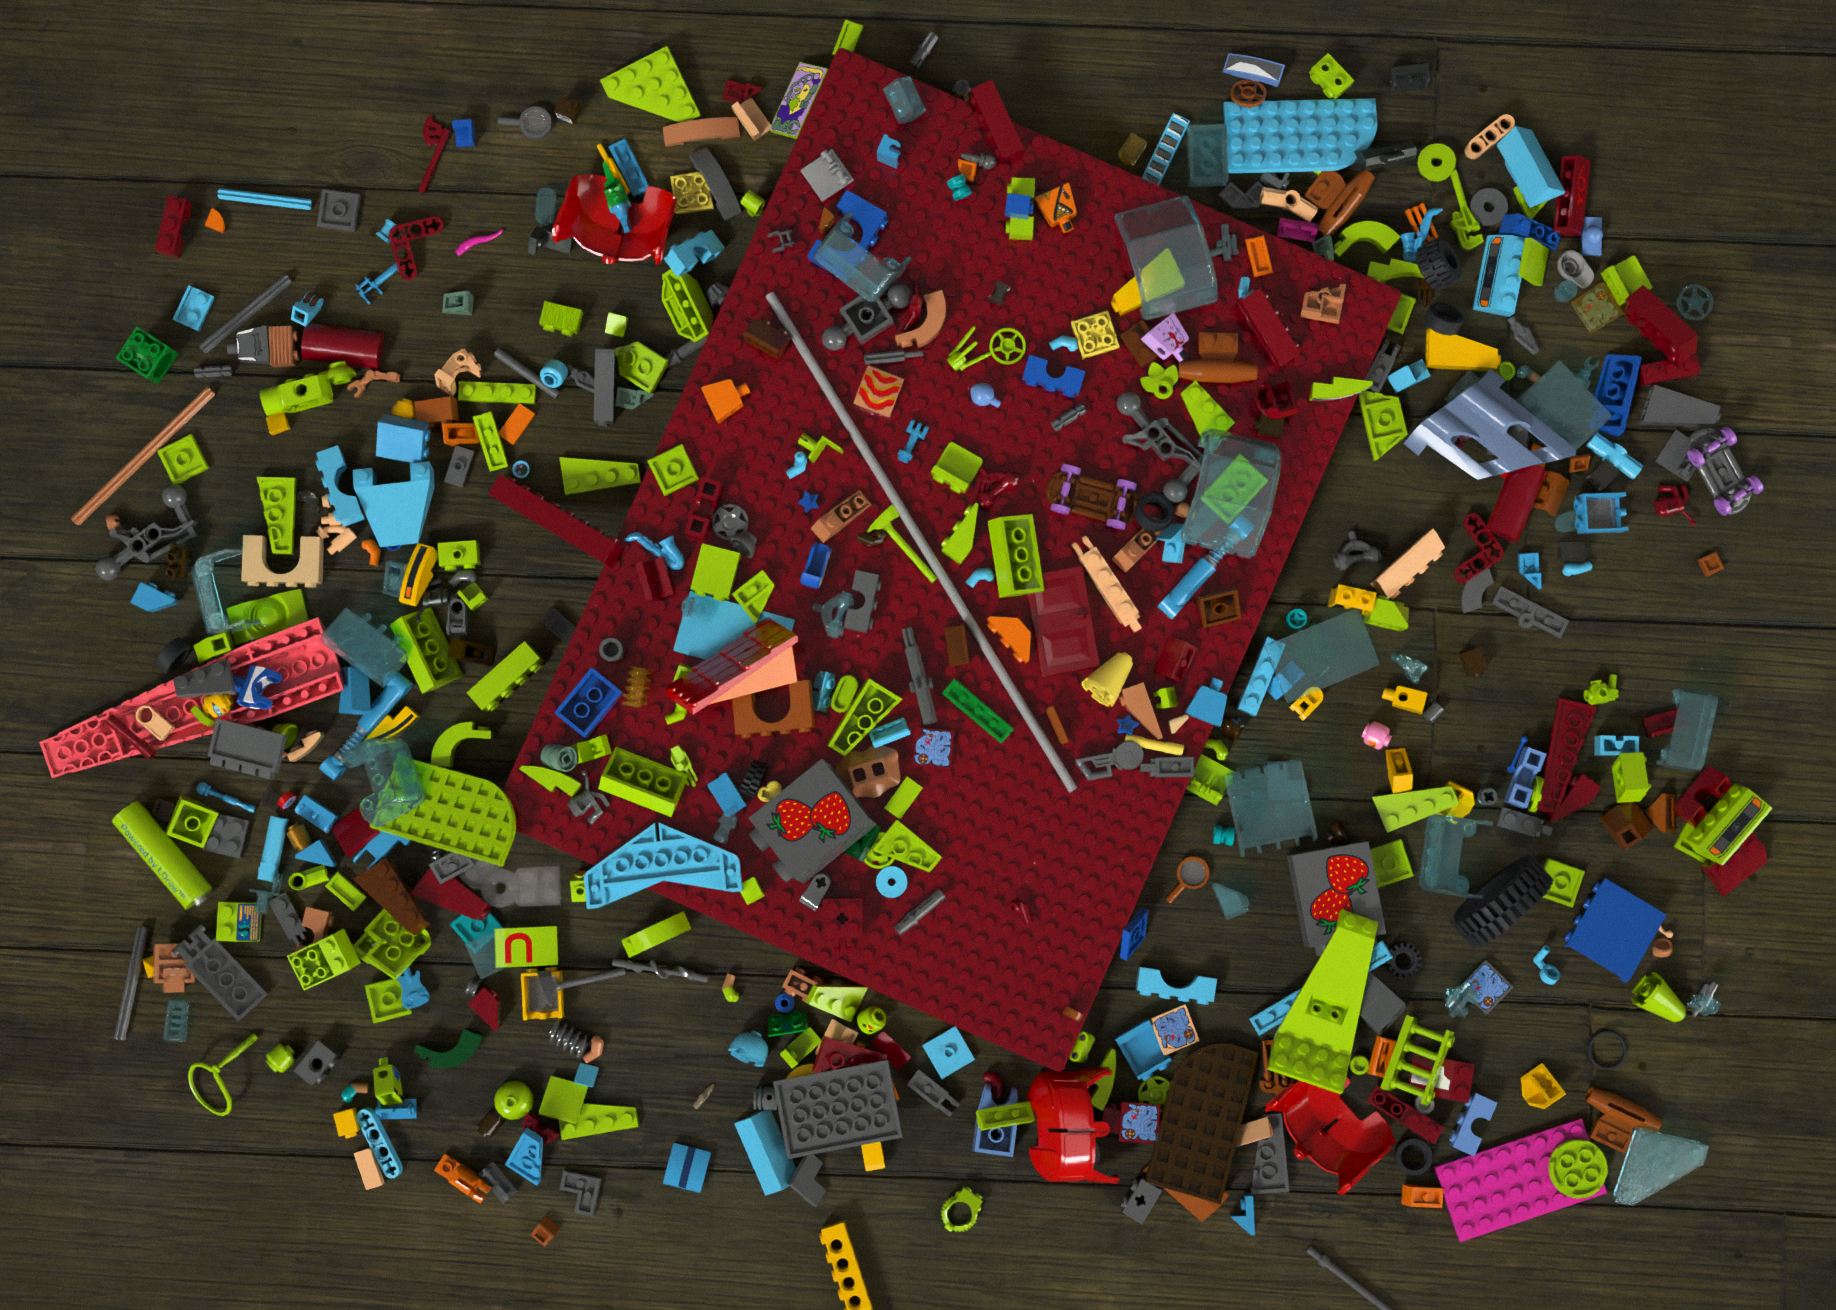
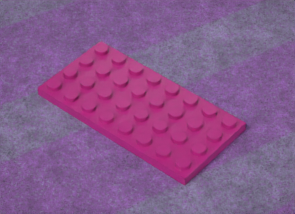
M1581 1118L1476 1152L1475 1156L1467 1155L1434 1166L1440 1187L1444 1188L1443 1196L1459 1242L1607 1193L1603 1183L1600 1190L1590 1197L1572 1198L1556 1189L1550 1180L1548 1162L1553 1150L1562 1142L1570 1139L1589 1141Z

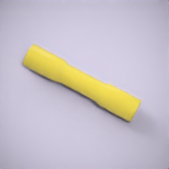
M1126 734L1124 742L1134 741L1141 748L1162 751L1177 756H1182L1184 745L1156 741L1136 735Z

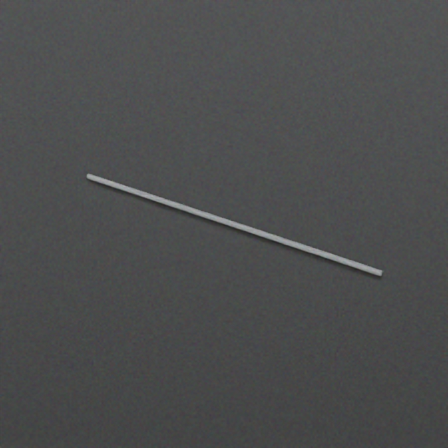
M774 292L767 294L765 297L785 330L789 333L788 335L891 503L897 509L902 521L1069 793L1078 788L777 296Z

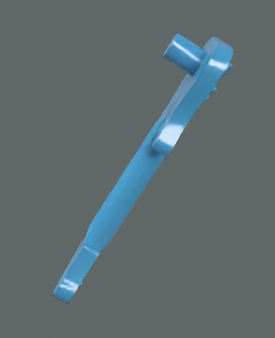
M408 967L403 972L404 976H400L397 981L402 987L403 1007L405 1009H412L427 1003L430 997L428 991L420 982V972L416 971L415 976H412Z

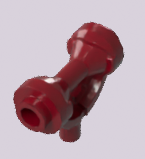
M982 466L978 470L983 479L980 483L976 501L981 508L986 507L989 509L994 504L995 496L1003 490H1013L1019 487L1018 482L1020 480L1014 472L1010 473L1009 471L1005 473H989ZM1000 481L999 485L989 490L992 483Z

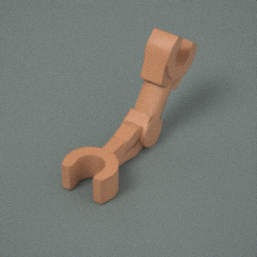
M368 370L360 381L356 380L349 384L347 389L352 391L357 387L358 391L354 396L359 398L363 395L366 389L365 386L370 381L384 379L391 382H400V374Z

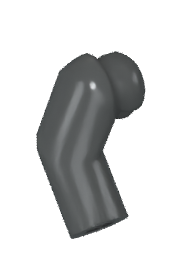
M459 570L448 582L455 588L462 580L474 583L477 580V575L474 574L473 570Z

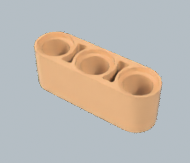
M1508 114L1500 116L1465 147L1466 156L1470 159L1480 157L1512 130L1515 125L1514 118ZM1500 122H1506L1508 129L1501 127ZM1486 133L1492 134L1494 140H1488ZM1471 145H1476L1479 148V152H1474L1471 149Z

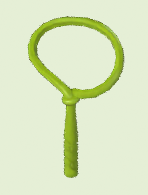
M254 1033L233 1049L217 1065L210 1066L204 1062H196L189 1069L188 1081L194 1096L205 1108L216 1115L225 1116L232 1109V1099L218 1074L220 1073V1068L258 1040ZM196 1067H203L213 1073L227 1101L225 1111H219L210 1106L197 1092L193 1082V1071Z

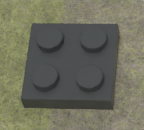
M218 814L202 850L242 858L250 820Z

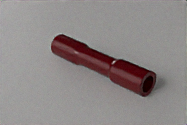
M110 715L105 721L109 727L134 745L147 759H152L157 753L152 746L127 728L115 715Z

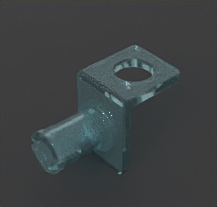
M275 873L272 892L249 889V892H255L258 895L254 912L267 914L269 897L272 895L279 896L283 874Z

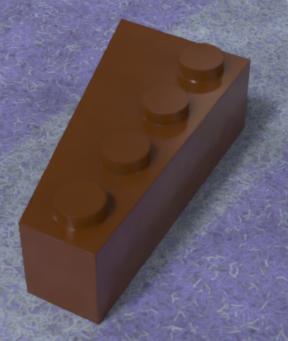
M384 858L353 879L411 934L416 935L431 925L414 896L410 894L409 888L395 865L389 859Z

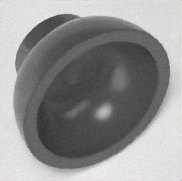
M751 533L736 534L730 539L732 546L737 552L747 558L753 557L757 539Z

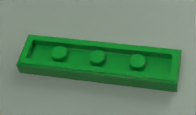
M955 678L942 692L945 697L1001 744L1013 731L1014 728Z

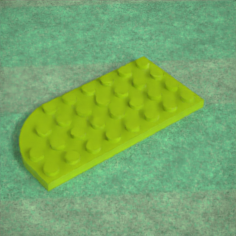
M399 756L369 827L503 867L514 841L516 818L509 798L494 783Z

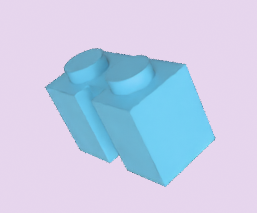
M1595 736L1594 755L1619 756L1620 753L1639 752V736H1619L1618 741H1616V736Z

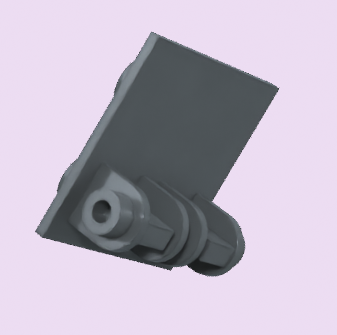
M1675 430L1655 462L1688 482L1697 467L1691 463L1687 455L1689 438Z

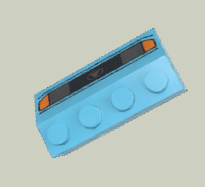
M1513 235L1487 236L1473 310L1510 317L1515 313L1522 278L1518 275L1525 238Z

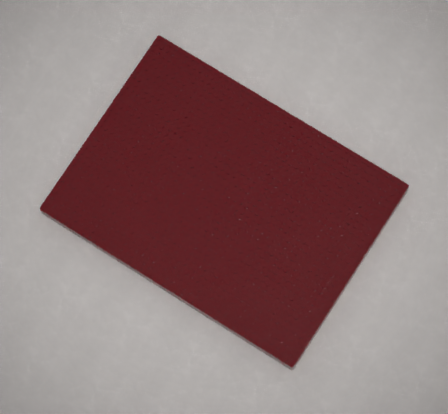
M840 48L833 58L654 454V457L683 444L699 480L664 496L649 466L616 538L620 541L618 545L624 549L612 568L604 565L503 788V792L507 795L513 806L516 818V831L592 865L600 863L654 823H656L658 841H660L658 823H661L736 854L740 859L742 883L755 877L765 895L747 905L740 892H729L669 881L659 882L646 889L1054 1071L1061 1072L1071 1054L1122 937L1123 929L1129 921L1191 777H1150V772H1140V765L1131 770L1124 768L1119 770L1114 764L1111 765V777L1088 781L1075 763V758L1112 751L1113 747L1117 748L1118 745L1124 742L1125 736L1128 734L1126 732L1118 734L1119 724L1117 719H1124L1130 714L1131 719L1139 723V726L1133 729L1132 735L1184 745L1182 756L1142 748L1144 754L1141 764H1150V759L1194 757V767H1196L1214 725L1188 715L1189 718L1175 733L1171 734L1168 721L1187 715L1184 712L1201 685L1209 688L1212 678L1223 681L1220 693L1228 694L1358 396L1356 394L1348 398L1332 401H1309L1311 385L1314 382L1331 384L1333 377L1365 380L1400 300L1401 293L1391 286L1014 122L1012 123L1024 147V154L1002 163L1000 158H996V165L992 169H985L983 166L977 165L974 182L971 183L966 180V185L970 187L972 193L963 199L955 201L952 196L953 191L948 187L947 181L961 175L958 169V159L965 160L961 157V154L971 153L979 155L984 153V155L992 154L995 156L993 151L995 146L993 141L989 142L985 134L987 130L985 124H981L978 119L977 113L979 111L977 107H973L971 103L845 48ZM884 134L900 143V147L891 145L892 148L897 149L901 153V156H898L899 165L897 169L877 161V150ZM833 149L854 181L822 202L800 170L821 157L823 151ZM1012 177L1035 178L1034 200L1039 195L1069 183L1077 211L1076 217L1070 219L1074 229L1063 233L1060 224L1050 227L1034 203L1033 213L1028 214V216L1034 217L1032 240L1009 239V233H1006V221L1010 222V217H1005L1007 183H1011ZM846 190L887 213L886 219L888 220L883 230L880 229L877 233L878 239L873 247L870 245L867 252L869 254L864 263H859L857 267L859 271L856 277L850 279L848 283L809 261L807 257L817 239L838 251H850L861 242L863 237L861 226L855 220L837 210V205ZM825 207L835 216V222L824 234H821L819 226L823 208ZM1223 224L1229 225L1230 239L1231 235L1236 234L1239 254L1231 255V261H1224L1223 254L1210 258L1207 254V250L1217 248V242L1222 240L1221 225ZM786 229L792 230L790 235L792 241L796 242L793 247H785L784 251L773 253V249L781 247V240L779 236L768 238L767 235L775 231L781 233L785 232ZM1264 235L1273 273L1254 277L1245 240ZM782 236L784 244L789 243L787 236ZM1169 248L1185 282L1184 287L1120 316L1119 312H1115L1111 305L1113 295L1164 250ZM1241 277H1248L1250 279L1248 292L1254 288H1261V290L1264 289L1269 296L1268 301L1270 305L1277 309L1279 312L1278 318L1287 325L1289 329L1288 334L1299 345L1298 350L1300 354L1283 366H1275L1236 303V300L1239 299L1238 289ZM895 284L906 285L912 295H914L912 284L920 285L921 297L936 291H943L946 303V316L943 327L933 341L921 348L917 347L916 341L913 342V345L902 348V346L897 347L895 341L896 335L906 333L901 330L910 317V303L905 308L897 309L892 307L889 309L888 313L892 317L894 325L863 345H860L853 333L846 337L845 345L836 351L827 349L822 343V334L827 327H841L846 324L839 309L873 288L880 301L887 298L889 288ZM1340 284H1346L1339 324L1300 317L1306 292H1318L1323 288L1333 289L1339 287ZM774 292L1075 782L1078 788L1069 793L939 579L937 578L931 583L887 532H885L886 541L881 545L870 547L856 541L859 533L872 537L876 536L877 531H883L882 529H875L867 533L873 522L893 504L792 339L790 338V342L780 360L745 341L743 334L755 318L759 320L764 318L772 323L771 327L775 329L779 327L785 330L765 296ZM925 303L923 304L920 319H916L910 331L916 330L924 324L927 318ZM1108 310L1120 346L1118 349L1083 360L1079 348L1075 351H1070L1068 347L1062 346L1052 351L1048 342L1062 335L1075 338L1071 326L1072 321ZM1174 313L1189 337V340L1182 345V348L1188 354L1182 361L1201 359L1198 353L1199 332L1238 333V353L1234 360L1257 364V380L1237 383L1197 381L1235 422L1207 449H1205L1193 419L1180 395L1194 380L1178 378V381L1173 385L1171 396L1167 399H1159L1153 392H1147L1142 387L1140 379L1149 377L1148 370L1152 362L1159 364L1164 370L1175 365L1178 371L1179 361L1171 354L1165 360L1158 356L1141 368L1119 336L1141 320H1144L1148 328L1152 330L1170 314ZM863 314V320H869L871 315ZM973 326L976 329L959 351L962 353L974 341H977L978 344L964 356L966 358L964 363L990 352L989 344L992 336L1003 328L1017 330L1022 334L1026 343L1023 357L1018 362L1010 365L1001 364L990 355L968 366L963 371L960 369L955 371L946 360ZM1009 331L1000 333L1005 339H1011L1015 335V333ZM998 335L993 341V349L1000 347L1001 340ZM1017 336L1014 341L1015 347L1022 350V341ZM904 350V352L923 351V356L905 358V361L870 364L873 367L904 378L890 417L854 404L858 389L868 367L864 362V354ZM1001 351L994 352L999 359L1006 361L1004 353ZM1013 351V353L1009 354L1008 361L1015 360L1021 353ZM1029 355L1048 360L1046 372L1052 378L1061 377L1065 373L1066 366L1085 371L1079 395H1074V398L1062 395L1063 392L1061 391L1049 392L1040 385L1036 387L1026 385V381H1023L1022 378ZM728 379L732 380L735 387L746 382L750 393L740 397L744 406L721 423H717L701 387ZM1268 381L1270 386L1289 381L1299 408L1298 414L1284 418L1283 433L1280 439L1257 436V430H1254L1255 419L1259 418L1262 413L1255 404L1254 393L1258 392L1261 384ZM982 382L989 384L994 390V397L1001 401L1000 406L996 408L990 403L986 406L975 404L971 399V387ZM1163 386L1159 388L1161 393L1167 391ZM1131 391L1139 396L1141 400L1140 409L1151 422L1167 418L1168 422L1201 454L1206 455V459L1201 464L1204 469L1201 473L1198 472L1187 485V496L1183 501L1179 502L1187 503L1190 506L1188 518H1182L1174 513L1169 524H1184L1205 504L1199 497L1207 490L1205 474L1208 468L1216 461H1233L1240 454L1268 481L1229 524L1219 516L1195 541L1187 534L1182 563L1162 561L1165 542L1158 540L1125 573L1112 558L1143 529L1137 523L1136 518L1133 522L1126 525L1125 530L1107 526L1104 521L1069 512V515L1057 513L1050 510L1051 504L1046 498L1045 490L1048 480L1056 473L1063 472L1061 471L1062 464H1067L1080 468V475L1113 484H1117L1118 479L1134 482L1137 486L1136 490L1132 491L1136 493L1139 500L1148 493H1159L1164 496L1163 487L1165 483L1170 479H1178L1189 464L1185 460L1169 458L1162 461L1152 447L1144 451L1142 447L1122 442L1124 435H1134L1143 430L1132 416L1123 415L1117 408L1116 402L1120 394ZM1079 404L1085 406L1087 412L1084 415L1078 416L1076 420L1066 426L1063 425L1058 431L1052 428V421L1060 419V416L1071 409H1075ZM914 419L916 421L913 428L916 429L920 422L922 423L921 432H923L925 426H929V430L924 440L918 438L910 453L913 456L912 460L904 463L898 459L899 455L897 453L899 450H904L911 434L906 432L910 421ZM1166 427L1163 428L1176 446L1190 451L1198 460L1199 456L1185 443L1183 444ZM1150 429L1148 431L1151 438L1158 437L1157 430ZM803 433H806L817 442L824 436L838 445L844 452L841 454L829 445H826L813 463L808 458L811 451L798 444L799 438L803 439L801 437ZM1142 440V441H1138V442L1144 444V443L1146 442V440ZM950 442H954L983 460L981 467L984 466L989 473L1014 472L1020 480L1018 482L1019 487L1016 489L1003 490L995 496L994 504L989 509L986 507L981 508L978 504L972 550L961 565L942 552L943 547L941 544L947 536L951 538L955 532L952 530L959 520L961 522L966 517L964 512L969 505L974 506L977 503V493L979 492L983 477L977 472L965 494L962 492L958 494L950 489V485L945 482L941 484L933 479L931 471L937 465ZM1161 445V451L1163 453H1169L1171 451L1169 445ZM801 451L807 456L806 469L799 475L789 479L786 470L794 466V456L797 452ZM702 477L723 484L715 512L718 508L727 504L741 507L746 512L749 520L746 532L751 533L757 539L753 557L747 558L741 555L732 593L763 570L775 585L763 611L795 620L792 632L797 634L798 642L792 645L797 681L811 680L813 691L819 692L818 688L813 687L816 674H819V671H824L836 675L835 686L830 696V705L826 713L814 710L816 727L810 728L811 732L799 733V729L791 730L792 734L780 735V731L772 732V736L761 737L760 733H755L752 738H742L741 735H735L732 699L709 704L694 715L687 711L683 720L669 725L666 723L664 716L674 713L676 708V702L667 696L666 689L673 682L679 664L681 663L693 668L705 661V659L673 651L690 591L695 592L690 588L702 543L737 552L730 541L720 538L714 532L712 521L706 540H701L685 533L690 514L693 513L696 505L697 493ZM1000 481L992 483L989 490L999 485ZM860 490L871 503V506L837 534L822 543L812 531V526L819 518ZM805 491L810 495L818 494L816 503L819 509H811L806 513L804 506L797 502L803 499ZM1171 503L1173 510L1179 503ZM1152 504L1144 505V510L1150 518L1164 519V514L1159 507ZM725 508V510L731 512L733 508ZM741 513L740 519L745 521V517ZM1240 513L1245 515L1256 526L1243 540L1240 539L1237 544L1234 543L1232 545L1233 548L1231 547L1230 551H1227L1226 555L1222 557L1223 559L1216 563L1214 567L1216 569L1215 572L1186 602L1173 619L1169 618L1157 606L1183 579L1201 557L1204 558L1206 555H1209V551L1216 547V543L1223 539V535H1227L1228 526ZM1033 514L1042 573L1082 566L1072 544L1076 542L1083 554L1088 552L1089 549L1082 541L1083 536H1087L1093 547L1098 549L1139 611L1138 615L1140 618L1137 621L1142 627L1134 633L1129 625L1125 627L1123 623L1121 624L1083 568L1100 665H1103L1117 653L1125 652L1131 656L1133 666L1122 690L1144 682L1163 736L1162 739L1157 740L1126 710L1125 706H1121L1119 697L1112 707L1111 704L1108 707L1091 697L1093 693L1089 689L1087 692L1084 690L1082 681L1100 666L1041 677L1027 594L999 598L988 527L989 520L999 517ZM718 515L716 517L715 524L720 521ZM899 516L891 521L893 528L934 573L901 517ZM737 530L736 534H740L743 530ZM725 531L719 532L721 535L727 537ZM638 532L642 536L648 537L649 540L653 541V544H658L662 549L663 547L659 542L672 535L674 536L675 545L685 559V565L680 570H673L668 567L675 590L674 594L658 600L646 601L635 564L651 561L658 557L653 555L637 540L630 542L624 541V538ZM815 542L830 546L832 549L821 586L818 589L802 585L800 582L812 544ZM976 569H992V572L995 574V578L992 581L988 582L986 579L979 580L973 588L966 583V580ZM856 570L878 574V580H882L880 592L876 591L874 598L878 599L876 611L872 610L870 618H874L872 630L868 629L867 633L844 629L847 609H860L865 603V597L862 593L852 591ZM1237 588L1241 619L1203 628L1196 598ZM732 593L730 600L725 599V601L739 604ZM990 616L1018 618L1031 632L1030 657L1026 664L1024 661L1020 663L1013 656L1015 651L1011 647L1006 648L1000 641L1002 637L998 632L994 634L988 628L987 624L989 622L987 619ZM964 624L969 664L950 667L944 628ZM910 627L913 630L916 646L919 647L926 678L931 677L933 688H929L937 722L926 725L923 724L916 692L911 693L909 682H913L905 653L906 645L902 629ZM1169 637L1186 641L1197 648L1182 684L1155 672ZM607 638L619 640L625 647L624 657L618 662H609L601 657L599 647L603 640ZM592 667L623 691L624 694L588 738H584L554 712ZM851 675L858 681V689L853 700L866 679H871L902 699L873 729L904 717L911 733L908 736L883 745L895 749L898 753L901 775L900 783L886 790L879 797H857V799L877 823V826L881 827L879 832L886 833L895 820H898L942 858L931 872L895 859L889 866L900 868L907 877L905 891L895 898L885 897L877 889L876 878L882 869L872 868L864 861L861 862L844 852L820 870L817 874L826 873L831 878V884L824 898H863V938H851V954H847L846 951L847 938H839L840 951L839 954H835L834 938H823V900L816 911L799 902L804 891L817 874L804 884L795 880L794 877L788 882H785L772 866L779 859L772 848L769 847L764 852L761 851L749 836V833L755 829L749 817L768 802L760 800L758 792L755 798L740 792V788L754 759L768 765L760 788L767 787L771 781H777L781 784L782 790H784L821 759L831 764L835 770L844 756L826 744L847 711L843 713L834 711L831 707V699L840 679L843 676ZM954 678L1014 728L1002 744L942 694ZM789 684L755 692L757 711L762 719L769 723H776L786 717L791 704ZM1174 687L1178 706L1165 709L1156 708V704H1160L1162 701L1160 696L1154 697L1153 693L1159 691V689ZM1051 706L1054 707L1069 742L1063 745L1060 744L1045 711ZM916 727L955 731L951 770L912 766ZM869 733L849 752H864L872 746ZM607 735L612 753L615 747H618L675 770L676 768L671 760V748L680 745L688 755L698 781H695L696 786L693 787L689 778H687L690 785L685 784L672 817H669L599 789L602 773L612 753L578 764L569 772L558 771L583 784L576 794L578 795L586 790L585 777L581 773L585 770L589 777V791L604 794L610 803L606 807L601 798L594 797L603 814L592 825L587 819L595 811L593 806L584 815L575 817L567 805L571 798L570 795L559 787L554 792L549 791L521 771L520 767L536 766L546 768L541 762V752L548 744L554 743L571 746ZM1092 761L1084 762L1091 772L1107 769L1106 766L1096 768ZM882 762L872 765L874 776H880L885 773ZM863 768L853 770L856 782L866 779ZM725 772L728 773L748 805L730 817L725 815L708 788L709 783L719 778ZM906 777H909L923 787V789L902 818L898 819L884 807ZM874 861L871 863L873 865L880 866L878 861ZM822 877L821 879L817 878V881L819 882L818 886L821 887L822 885H827L824 882V877ZM890 878L888 884L890 886L895 885V879ZM939 889L946 899L922 917L916 926L914 924L901 936L893 926L900 922L908 911L914 910ZM1013 900H1020L1028 904L1033 922L1024 924L1021 914L1009 910V903ZM842 912L840 916H837V919L841 920V923H845V920L848 921V916H845ZM1066 1006L1077 1010L1083 1015L1080 1022L1062 1013Z

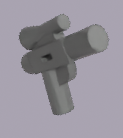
M1223 224L1221 225L1222 240L1217 242V248L1207 250L1209 258L1223 254L1224 261H1231V255L1239 254L1236 234L1231 235L1230 239L1229 225Z

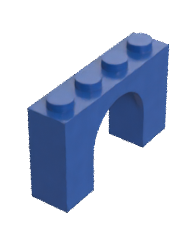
M846 190L837 205V210L855 220L861 226L863 231L861 242L850 251H838L817 239L807 257L809 261L848 283L850 279L856 277L859 271L857 269L859 263H864L869 254L867 252L870 245L872 247L875 245L878 239L877 233L880 229L883 230L888 220L886 219L887 213Z

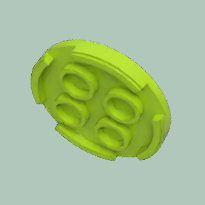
M1570 1139L1562 1142L1553 1150L1548 1162V1173L1551 1182L1561 1193L1572 1198H1587L1597 1193L1602 1187L1608 1174V1164L1603 1152L1593 1143L1584 1139Z

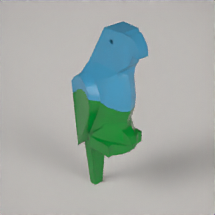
M603 162L602 165L607 182H604V193L611 214L616 215L621 221L624 232L628 233L633 229L628 215L629 209L632 207L619 178L615 179L607 162Z

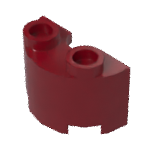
M529 1111L523 1121V1131L528 1128L536 1132L543 1138V1144L554 1141L561 1134L560 1131L551 1125L547 1128L542 1127L540 1124L541 1118Z

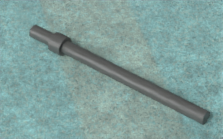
M1312 1246L1306 1249V1252L1315 1258L1320 1266L1328 1268L1379 1309L1394 1310L1332 1263L1327 1255L1321 1254Z

